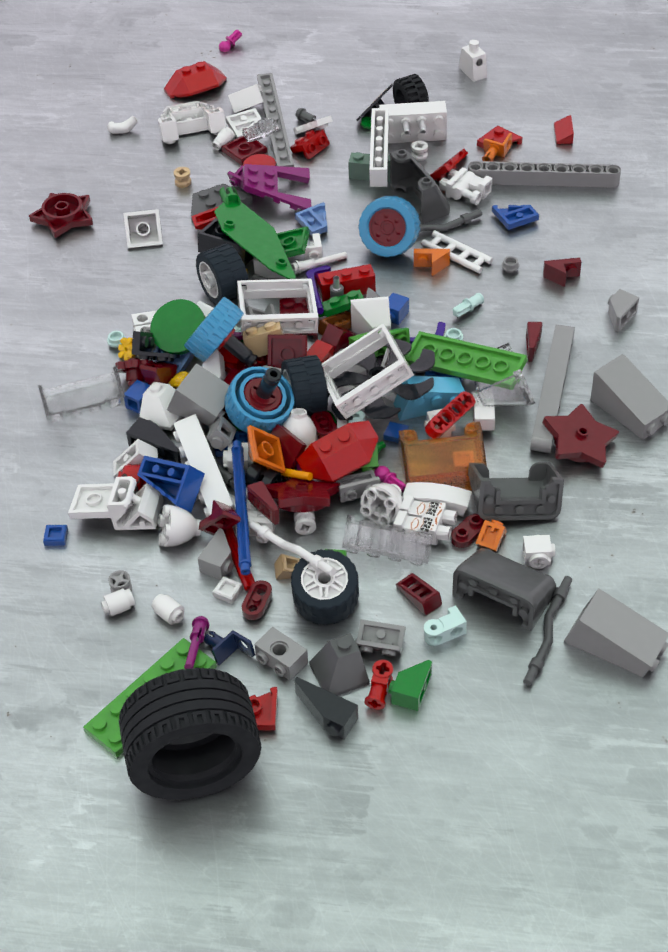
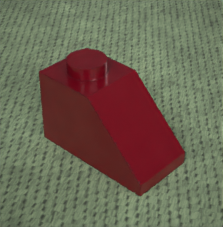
M329 323L321 341L334 346L335 355L338 350L349 346L348 337L357 334L346 328Z
M159 361L140 364V370L146 383L150 385L153 382L169 384V381L176 375L177 365Z

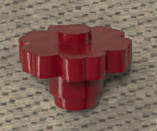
M138 358L118 361L115 363V371L117 373H126V382H128L130 387L136 380L145 381L140 370V364L152 363L153 361L140 360Z

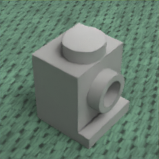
M221 416L209 426L206 439L209 440L213 448L222 451L232 443L237 429ZM223 427V428L226 429L228 432L223 433V432L221 431V428Z

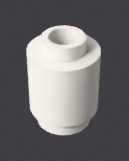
M120 589L103 596L104 601H101L104 613H109L111 617L130 610L131 606L135 605L130 589Z
M159 594L154 598L152 602L154 612L167 623L173 625L183 619L185 609L172 597Z

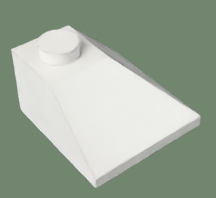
M388 296L350 300L352 331L357 334L371 332L383 323L388 330H391Z
M153 382L143 394L139 417L153 421L161 429L172 431L174 428L173 423L182 418V416L167 410L176 389L170 384Z

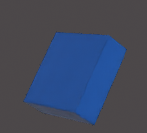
M390 421L383 434V440L403 444L409 432V426Z
M46 525L43 538L44 546H65L68 526Z

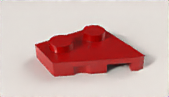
M497 125L477 140V146L484 149V139L503 143L509 133H512V143L521 144L523 137Z

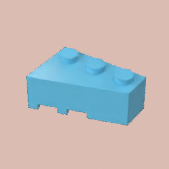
M412 376L404 381L402 384H417L433 377L434 386L429 392L415 400H406L397 394L393 404L395 408H401V411L398 413L399 420L425 416L428 411L443 409L456 396L465 391L459 377Z

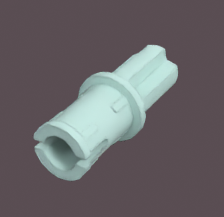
M476 293L469 299H463L462 303L452 309L453 315L459 318L467 312H472L475 307L484 303L483 295Z

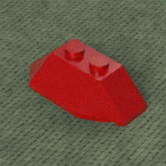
M206 61L197 62L196 64L184 66L176 70L164 87V91L170 98L192 96L219 87L227 80V77L219 69Z
M369 420L347 423L311 443L296 461L302 471L313 474L312 479L334 483L370 463L379 437Z

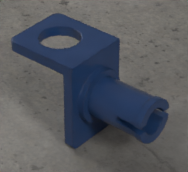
M234 630L224 638L214 631H209V634H206L204 638L205 644L213 647L212 653L218 665L222 664L237 649L251 657L255 656L251 640Z

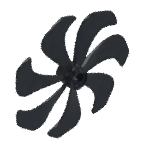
M394 339L403 356L411 351L412 346L409 342ZM389 343L384 346L391 351L385 368L398 361ZM422 349L420 357L409 365L412 372L420 373L432 369L435 365L434 351ZM375 353L357 363L368 371V376L345 371L333 380L337 388L347 385H361L385 368L377 366ZM431 377L417 384H400L392 390L406 400H415L433 388L434 378ZM351 390L341 394V397L350 392ZM383 396L364 408L365 415L370 419H388L401 411V408L387 406L383 401ZM334 402L332 403V411L339 420L353 419V416L345 419Z

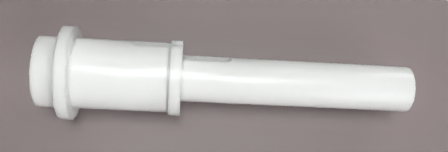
M341 252L299 262L295 260L291 266L294 273L299 275L301 272L316 268V266L347 259V253Z

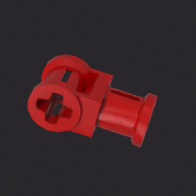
M378 660L372 667L371 688L369 695L364 701L365 705L374 710L384 709L386 704L384 698L393 680L392 664L387 660Z

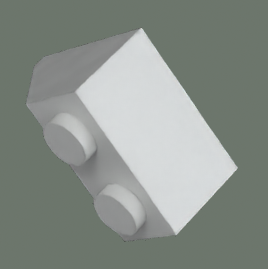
M159 209L123 213L128 249L163 245Z

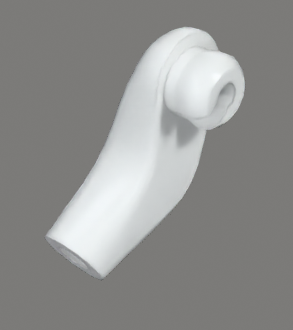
M131 116L121 123L111 121L107 125L108 131L111 134L128 133L138 123V119Z

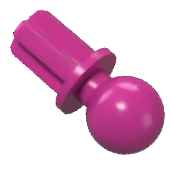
M237 29L229 37L226 36L227 41L220 42L219 50L221 52H228L231 49V45L235 46V42L242 36V33Z
M378 466L375 469V476L380 478V482L396 484L400 487L402 493L404 492L406 484L399 480L394 472L390 473L386 466Z

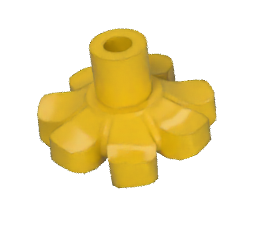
M123 337L120 340L121 344L118 346V350H120L118 356L124 359V361L136 356L132 355L133 338Z

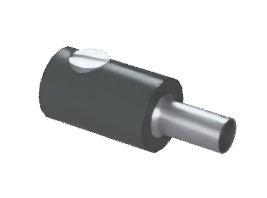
M339 276L333 277V284L330 286V298L344 295V287L340 284Z

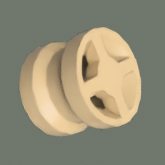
M178 167L174 170L175 185L177 187L185 188L191 185L189 168Z

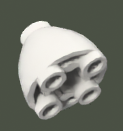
M292 409L283 426L307 445L306 450L311 443L318 440L316 427L305 409Z
M377 483L367 488L361 496V514L382 526H388L394 522L403 501L400 487L396 484Z
M164 505L162 514L158 516V527H161L158 539L159 546H179L191 540L194 536H200L199 522L201 520L195 519L192 514L178 506Z

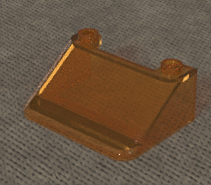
M480 421L468 423L464 428L465 435L418 440L417 433L414 430L399 431V457L405 484L413 482L438 483L472 491L468 476L469 463H483L487 466Z

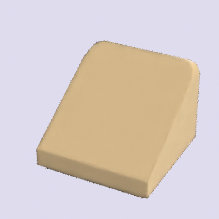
M281 554L274 563L276 579H291L294 566L299 562L300 558Z

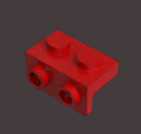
M312 129L305 133L306 136L296 139L294 141L295 144L290 149L292 153L303 151L308 160L330 145L324 129L317 131Z

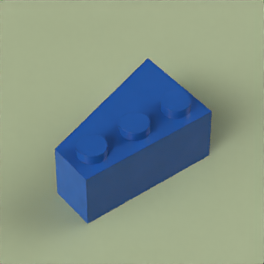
M144 456L137 475L157 489L163 496L171 500L173 504L191 513L205 473L190 465Z

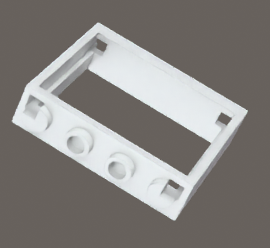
M312 279L237 281L238 307L244 313L240 319L241 335H243V331L250 327L258 328L268 322H280L283 334L318 333V312ZM306 297L309 313L246 315L244 299Z
M384 323L322 363V367L325 370L327 389L335 406L345 419L414 376L396 341ZM389 343L398 361L341 397L333 379Z

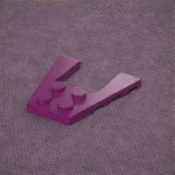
M244 164L243 191L262 198L264 196L273 198V202L279 204L281 201L289 204V208L294 210L298 208L305 210L312 207L311 199L278 192V177L308 184L310 180L309 168Z

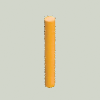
M285 468L286 472L282 474L285 477L311 481L313 478V474L310 472Z

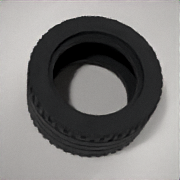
M190 668L160 675L137 688L126 699L119 714L120 735L130 781L141 792L155 798L188 800L218 793L242 780L254 768L261 754L262 747L248 690L240 680L224 671L210 668Z

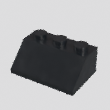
M216 218L198 233V252L200 253L227 243L236 249L244 265L254 258L222 232Z

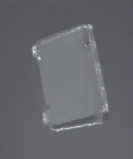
M509 343L497 348L513 352ZM521 369L514 371V375L492 385L474 381L476 392L473 395L477 404L482 403L483 407L530 406L535 404V400Z

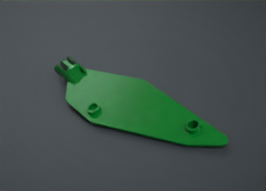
M222 187L219 194L223 203L214 210L222 232L269 270L287 279H296V275L274 227L241 202L235 187H233V190L231 187H227L226 191Z

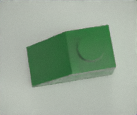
M426 660L398 672L396 680H392L389 685L388 694H391V704L415 711L419 710L432 676V661Z

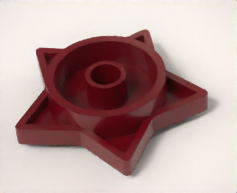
M50 193L48 198L42 203L41 208L29 215L30 222L48 226L55 238L73 227L93 225L92 217L86 211L90 203V196H77L72 193Z
M583 404L577 406L568 416H545L542 422L554 436L556 459L590 462L600 468H604L606 464L605 447L616 439L619 434L618 430L595 421Z
M292 478L286 482L265 484L272 498L277 499L278 508L290 512H313L330 506V496L339 492L340 483Z

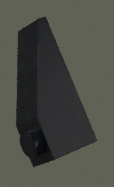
M139 417L126 432L129 446L139 439L157 448L158 458L181 463L179 449L153 421Z
M296 677L294 680L295 693L328 734L345 739L359 718L358 705Z

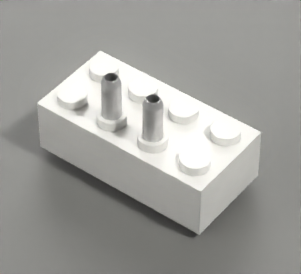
M445 101L379 105V108H389L388 144L446 140L447 109Z

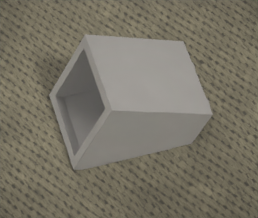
M196 363L175 390L167 410L185 418L196 414L199 423L210 426L226 413L224 411V400L229 384Z

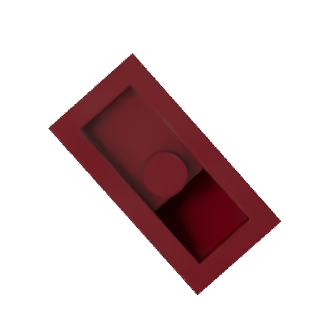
M580 257L544 261L543 277L565 287L566 277L580 276L582 263Z
M213 500L211 515L199 522V530L215 535L219 528L225 532L239 523L241 518L232 507Z

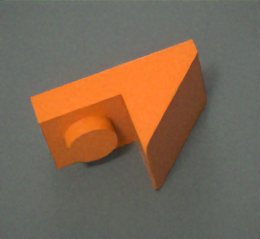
M414 249V267H432L431 276H434L450 265V249Z

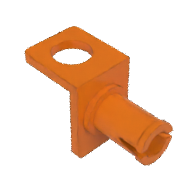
M512 133L508 134L503 143L484 139V152L486 153L482 160L493 161L495 156L504 158L512 146Z

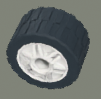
M226 243L197 255V275L210 301L217 305L223 297L230 301L237 299V281L249 280L242 258L236 249Z
M311 355L284 360L281 365V375L292 387L295 401L293 409H305L308 416H312L317 412L327 411L328 390L324 369L318 356Z
M330 549L310 552L313 555H319L324 558L326 563L336 568V573L334 576H330L322 570L314 569L303 558L299 559L291 574L294 605L306 620H310L315 624L328 625L338 623L352 614L355 606L358 604V572H356L354 563L341 552Z

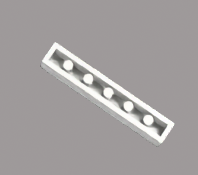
M372 108L370 187H387L389 108Z
M196 414L173 423L176 429L173 435L176 442H181L182 444L179 447L183 458L187 457L188 459L185 464L205 473L198 497L201 504H206V507L203 508L206 517L211 515L213 500L232 507L236 512Z

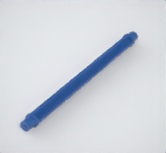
M240 440L233 441L231 451L235 509L241 518L240 522L236 524L238 565L242 575H249L252 564L246 505L244 448Z

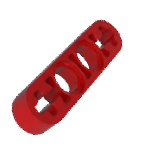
M466 391L456 396L425 426L427 435L433 439L440 438L474 406V396ZM452 407L455 408V409H457V411H458L459 413H456V412L452 409ZM442 416L447 418L449 422H446Z

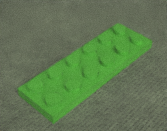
M421 331L418 332L414 339L411 351L405 355L408 365H411L420 357L422 349H429L435 353V365L430 369L431 371L507 389H513L527 362V355Z
M185 638L181 639L83 726L84 732L113 756L119 757L123 753L119 714L126 699L147 681L169 672L184 669L191 643ZM198 649L193 668L215 669L217 667L216 661Z

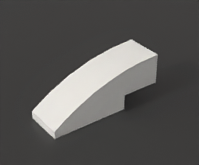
M472 391V395L475 398V404L472 407L474 431L495 430V410L492 391Z
M413 482L406 484L402 499H404L406 494L414 496V500L427 503L431 501L438 504L443 502L446 503L447 510L456 511L457 515L463 517L472 491L445 484Z

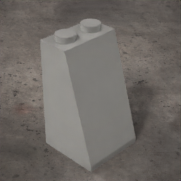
M621 354L594 372L590 400L642 440L649 435H653L663 425H668V401L625 355Z
M598 588L583 608L564 642L643 677L648 671L653 672L660 661L656 659L657 656L662 655L668 647V643H666L668 632Z

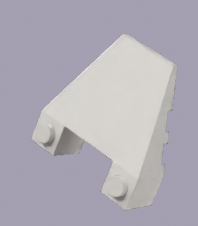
M200 101L166 106L163 114L160 115L161 118H158L163 143L172 144L176 142L175 140H179V135L205 130L218 135L222 128L227 127L223 109L221 107L214 108V105L207 107V103Z

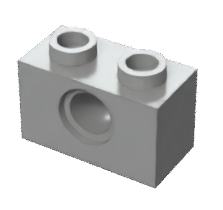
M274 627L270 628L254 644L257 660L261 664L271 667L277 675L284 676L290 681L308 664L307 649Z

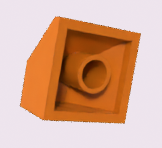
M249 425L247 427V438L251 461L282 474L285 473L279 437Z

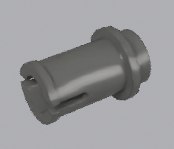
M299 108L295 113L298 120H303L307 123L316 120V116L308 113L304 108Z

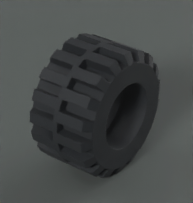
M412 74L394 81L393 98L395 104L429 102L426 86L419 75Z

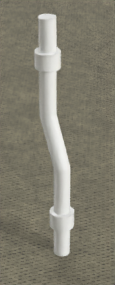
M255 521L249 523L248 527L258 533V536L263 540H269L283 550L297 554L318 571L322 570L330 576L335 575L336 568L326 563V560L321 556L313 555L301 546L285 541L265 525L261 526Z

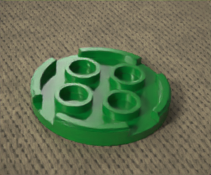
M185 299L172 300L156 311L151 321L150 333H153L152 337H154L155 344L165 353L186 354L190 351L185 348L184 344L206 317L200 307L192 301Z

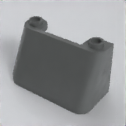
M404 149L390 153V187L394 191H397V188H402L405 193L415 192L421 199L420 222L425 224L449 215L450 204L435 180L417 160Z
M537 462L530 467L528 478H489V469L485 464L469 463L468 476L477 513L483 520H550L558 517L560 514L564 479L551 462Z
M481 548L472 554L453 573L452 595L462 599L466 593L469 596H473L475 592H478L513 608L512 615L517 616L519 614L523 619L522 627L531 631L551 602L552 595L556 589V583L550 575L538 572L485 548Z

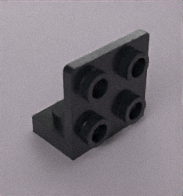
M133 331L132 355H138V359L174 362V358H180V354L151 352L155 343L154 337H152L153 333Z

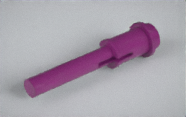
M198 616L192 621L191 644L184 669L194 667L200 643L204 641L205 632L209 629V621L204 616Z

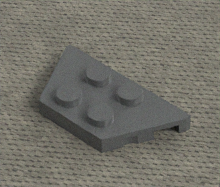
M223 183L193 193L191 216L220 206L223 203L219 194L220 189L224 187L226 191V188L231 186ZM237 190L243 204L252 203L251 195Z

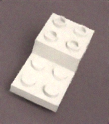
M131 476L116 477L115 482L110 484L78 485L68 514L70 519L111 518L115 530L156 529L164 499L162 494L148 483L134 494L137 484L136 479Z

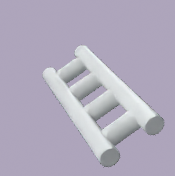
M436 230L432 233L434 239L430 242L423 239L421 242V246L427 249H450V260L479 274L483 270V267L480 265L484 262L488 264L493 262L492 257ZM442 241L448 244V246L442 248L437 246V244ZM457 248L463 252L460 255H456L451 251ZM469 255L477 258L474 262L466 260Z

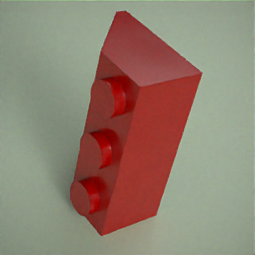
M371 264L328 271L314 276L322 302L330 299V286L333 284L334 276H339L340 284L344 287V295L353 290H360L362 295L367 294L368 287L376 292L375 273Z

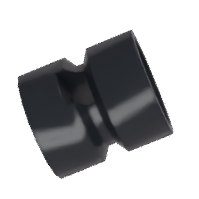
M252 463L245 473L246 488L248 485L260 481L264 482V484L281 483L282 474L272 469L267 470L265 466L258 463Z

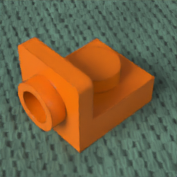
M485 520L477 538L476 546L490 549L497 553L501 540L507 533L506 528L503 526L504 524L497 520H491V522Z

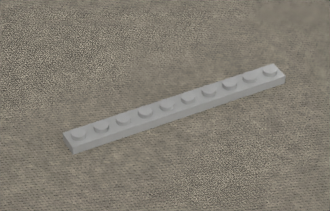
M257 74L258 85L261 86L263 91L261 93L264 101L263 108L276 166L294 167L273 74Z

